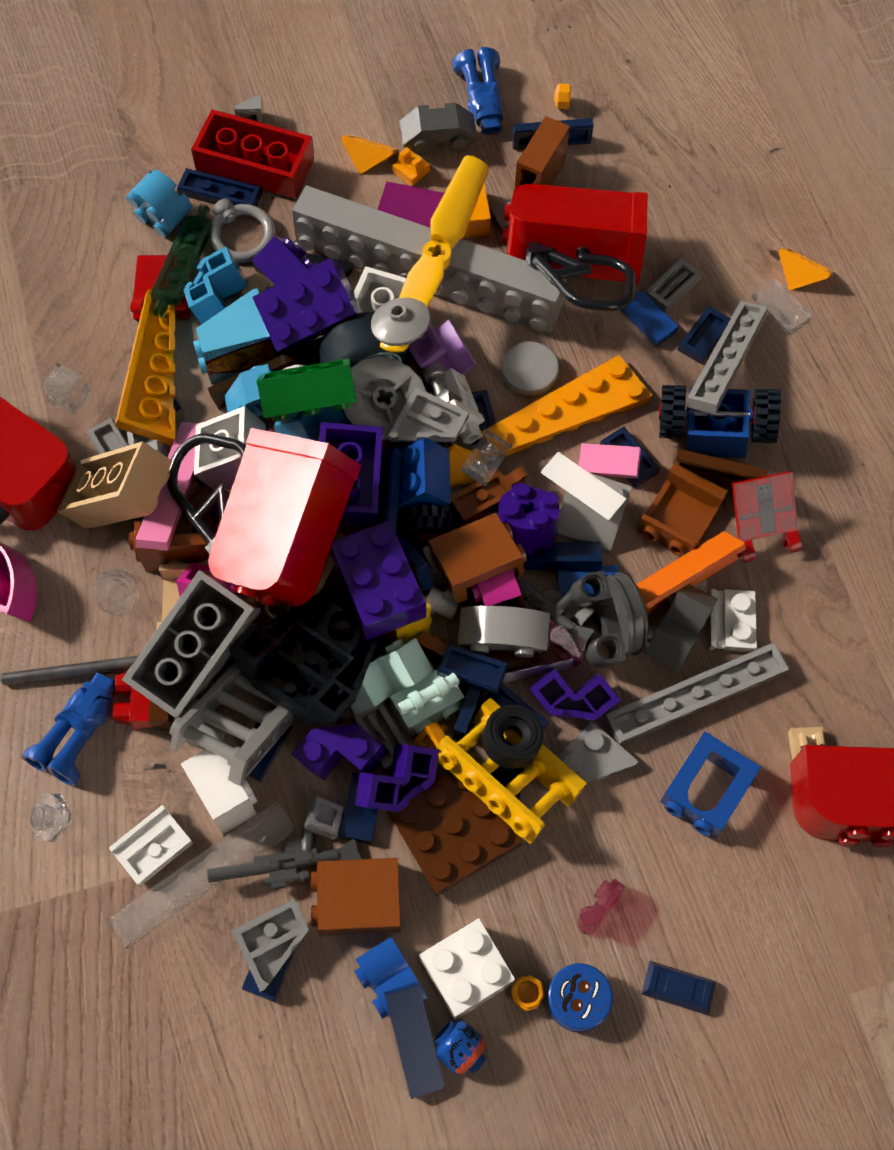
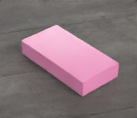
M581 443L579 466L587 472L598 476L638 478L641 448Z

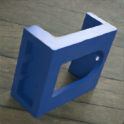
M704 731L660 802L665 805V810L677 818L684 817L693 823V828L700 834L707 837L711 835L716 838L725 827L761 766ZM707 759L735 778L714 809L701 811L690 803L688 789Z

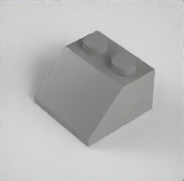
M590 473L625 497V502L610 520H607L566 491L559 513L557 536L575 542H600L601 550L610 553L629 500L632 486Z

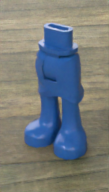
M482 47L478 50L477 61L483 74V83L479 82L473 49L464 50L453 58L452 66L457 76L465 77L469 96L468 109L474 114V119L477 126L481 128L482 134L498 133L502 130L501 122L503 120L501 89L495 75V71L498 70L501 62L499 52L490 47Z
M96 673L90 683L84 682L83 687H80L72 695L63 710L54 718L56 723L38 744L28 747L22 754V759L42 772L49 770L55 778L63 783L75 786L80 777L75 761L97 727L106 721L108 713L111 711L110 703L114 699L112 693L115 690V681L100 673ZM72 727L75 730L74 733L63 746V748L60 750V752L53 759L55 750L57 749L58 745L60 744L64 736L67 734L69 729Z

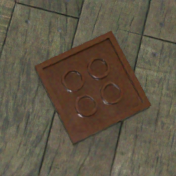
M451 772L435 780V783L425 791L422 790L400 812L388 811L436 896L522 845L521 839L502 818L493 813L478 796L469 791Z

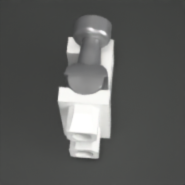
M432 363L423 368L421 371L422 378L429 385L434 396L469 412V418L460 433L463 442L469 445L481 438L482 433L478 425L485 420L483 415L478 412V407L465 376L452 368L445 372L441 363Z

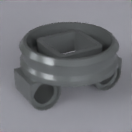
M602 570L588 573L572 584L570 589L572 600L577 605L583 607L594 605V610L597 611L595 618L601 637L591 641L587 646L586 658L589 663L595 667H606L625 661L626 657L630 654L639 655L645 648L648 639V617L643 597L634 580L622 572L612 576L605 575ZM584 583L589 584L593 588V597L587 595L584 591ZM600 644L605 645L609 651L608 659L601 655Z

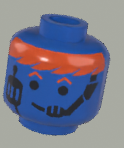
M451 1020L434 1039V1043L437 1045L435 1048L437 1058L455 1075H462L468 1070L474 1074L486 1060V1056L482 1054L486 1047L484 1037L464 1020L456 1023Z

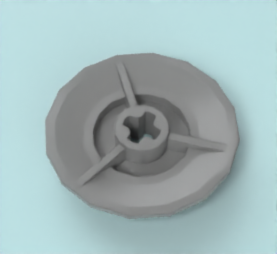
M374 357L360 361L351 368L357 402H351V407L343 409L352 425L383 427L382 440H389L388 435L414 387L425 392L426 389L421 378L409 366L395 359ZM380 397L381 400L387 399L389 402L386 405L385 402L379 403L377 400Z

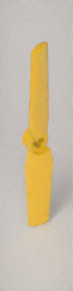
M470 155L463 158L431 218L430 241L423 246L421 258L409 271L399 298H414L424 303L427 308L429 307L444 277V270L450 265L451 250L465 235L488 174V165L479 158ZM380 343V347L385 351L398 353L404 352L409 344L391 346Z

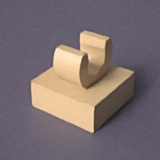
M823 727L791 728L788 731L792 760L805 745L826 746Z

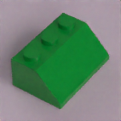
M349 358L262 373L256 381L264 418L271 417L272 421L289 419L290 413L301 411L303 416L321 413L320 408L333 406V410H343L350 408L351 402H357Z

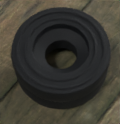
M506 705L494 711L488 718L482 735L483 747L488 757L499 766L511 769L520 768L532 762L537 756L544 739L543 726L539 718L531 710L519 705ZM511 729L516 730L520 733L522 741L517 744L509 743L504 737V732Z

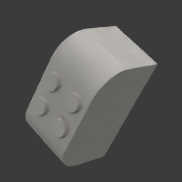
M199 570L122 678V681L173 717L184 716L188 712L191 703L196 698L200 700L209 684L218 676L232 656L229 651L230 646L253 626L260 614L261 608L243 595L235 593L233 588L215 578L209 571Z

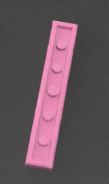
M181 422L168 454L169 459H172L177 448L185 440L196 435V425L199 423ZM195 447L184 457L178 472V486L186 498L195 477ZM166 482L157 497V507L150 515L143 518L135 539L136 547L168 551L182 510L171 497Z

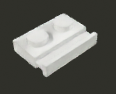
M711 588L709 594L718 600L709 615V650L755 651L757 649L755 591L731 589L717 591L715 588Z
M161 805L111 845L109 849L140 887L190 847L193 842L166 808Z

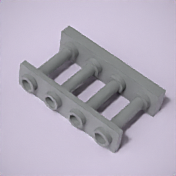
M236 661L233 665H228L217 682L212 681L200 700L196 698L191 703L188 712L183 717L178 716L175 719L169 733L172 735L170 749L177 751L188 739L228 760V765L231 766L228 780L240 786L297 717L254 688L248 678L243 675L244 672ZM238 686L275 705L276 708L273 711L268 710L266 712L231 693ZM222 703L261 723L258 729H249L215 712V710ZM206 721L245 741L242 747L237 746L233 748L198 730V728Z

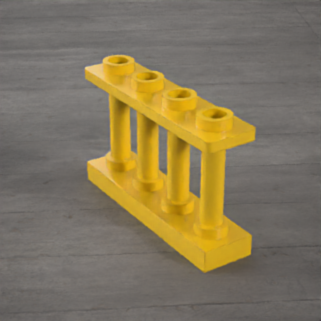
M489 698L482 704L473 720V723L477 726L460 741L455 743L447 735L441 739L437 747L439 749L438 761L442 767L455 775L469 791L478 796L493 813L502 818L518 836L531 844L545 826L540 818L559 800L569 807L576 801L587 783L543 744L535 759L524 766L525 769L506 787L497 781L491 773L499 767L498 764L488 758L480 765L467 753L470 748L482 739L483 731L490 715L500 708L494 700ZM511 729L504 732V737L509 743L517 744L522 741L518 731ZM536 778L549 792L529 810L515 796Z

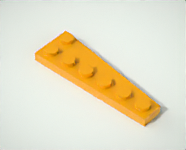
M148 290L144 298L114 427L152 440L157 439L159 442L171 446L175 440V299Z
M617 355L481 432L482 437L479 440L492 459L498 460L530 448L534 444L551 440L554 435L565 431L572 432L586 423L592 421L596 423L604 420L605 416L616 412L620 414L647 404L651 401L653 395L620 355Z

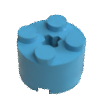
M153 170L138 182L128 193L126 199L135 207L133 211L135 217L143 224L147 222L153 224L155 231L165 238L192 210V205L184 192L179 196L174 189L177 185L169 177L158 170Z

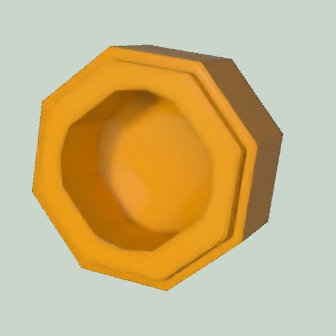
M559 83L554 93L555 106L557 109L570 108L571 85Z
M531 975L517 978L510 990L513 1005L524 1012L537 1009L545 996L542 982Z

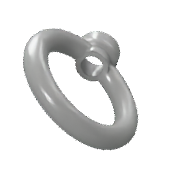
M224 198L219 200L212 208L215 218L210 227V241L215 251L225 247L221 239L223 225L232 223L237 216H252L263 225L264 238L256 248L246 252H237L228 248L237 263L252 262V259L275 236V226L272 219L259 207L249 204L234 205L230 199Z

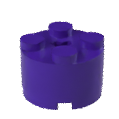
M524 483L513 485L512 490L506 492L499 501L498 516L502 523L507 522L513 533L514 543L516 545L521 544L526 555H534V551L543 549L544 552L553 546L556 540L560 513L558 496L553 492L529 487Z

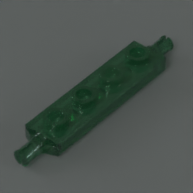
M201 204L196 215L185 216L153 286L151 298L152 301L157 302L153 309V314L159 317V314L160 317H164L168 305L180 306L184 297L183 289L188 281L190 282L210 236L212 221L207 219L210 208L207 205H204L203 208V204Z

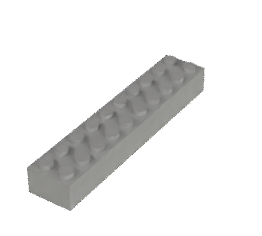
M307 185L292 209L296 241L305 250H313L332 259L353 263L356 268H365L367 266L407 278L409 271L421 258L423 246L430 241L431 228ZM461 239L451 250L450 265L444 270V277L435 295L452 299L456 303L467 304L478 308L484 313H492L510 322H518L531 327L535 331H543L549 334L552 333L564 304V296L535 265L529 266L525 260Z

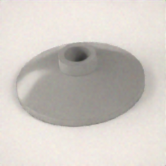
M408 297L396 298L384 303L375 311L371 319V329L375 338L386 345H407L425 334L430 325V313L426 305L417 299Z

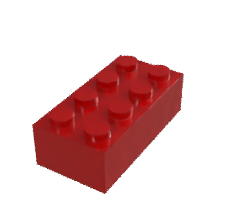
M211 109L191 148L196 171L262 187V190L294 199L297 198L315 159L312 136Z

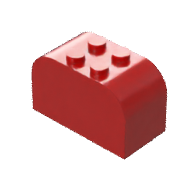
M805 745L790 762L793 812L801 828L815 838L838 841L841 846L859 845V842H871L874 847L892 846V843H894V748Z

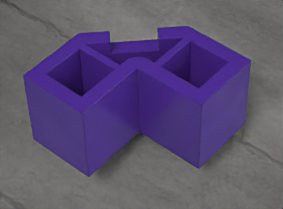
M553 668L529 687L550 715L596 720L621 701L599 673L573 692L555 668Z
M353 724L312 729L291 755L315 776L325 780L343 757H346L362 772L370 774L389 750L361 726Z
M395 744L390 776L359 773L355 805L400 812L422 790L425 791L435 783L439 749Z

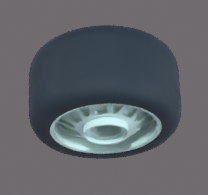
M363 312L346 318L330 328L319 343L317 357L319 363L349 358L351 368L360 361L374 357L395 359L408 365L410 351L409 347L404 352L399 353L382 349L380 347L381 342L375 338L371 329V319L375 312Z

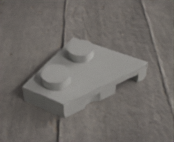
M414 387L392 427L388 439L392 442H415L422 438L432 442H456L469 418V412Z
M593 721L558 756L562 762L587 784L609 778L612 774L626 769H634L639 762Z
M294 898L232 930L260 992L268 987L309 931Z

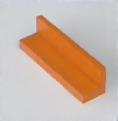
M723 531L637 583L636 585L645 603L647 615L665 605L668 597L688 584L696 586L738 560L737 554L746 549L745 543Z

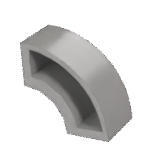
M507 606L461 608L458 645L469 647L470 651L482 655L489 654V650L513 651L515 652L514 655L518 657H534L536 652L547 651L550 613Z

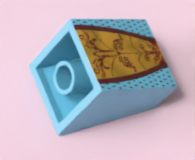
M258 288L249 291L196 328L199 340L193 341L202 374L208 373L211 384L224 381L254 366L276 358L273 342L252 298L259 294Z

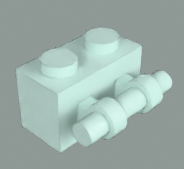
M436 670L415 685L389 696L390 706L409 737L416 733L419 735L428 724L438 722L443 718L450 720L460 713L464 702V695L457 686L460 682L454 673L444 678L438 676V670Z

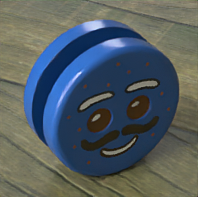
M576 963L562 968L554 976L547 990V1006L552 1018L561 1027L572 1032H587L596 1028L607 1018L612 1007L613 994L609 981L600 970L588 964Z

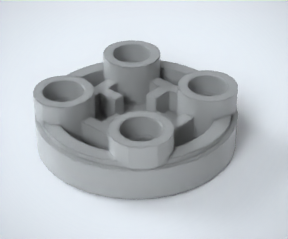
M532 341L521 342L509 348L503 356L501 365L502 378L507 385V389L512 394H547L552 390L559 371L558 359L554 352L547 346Z

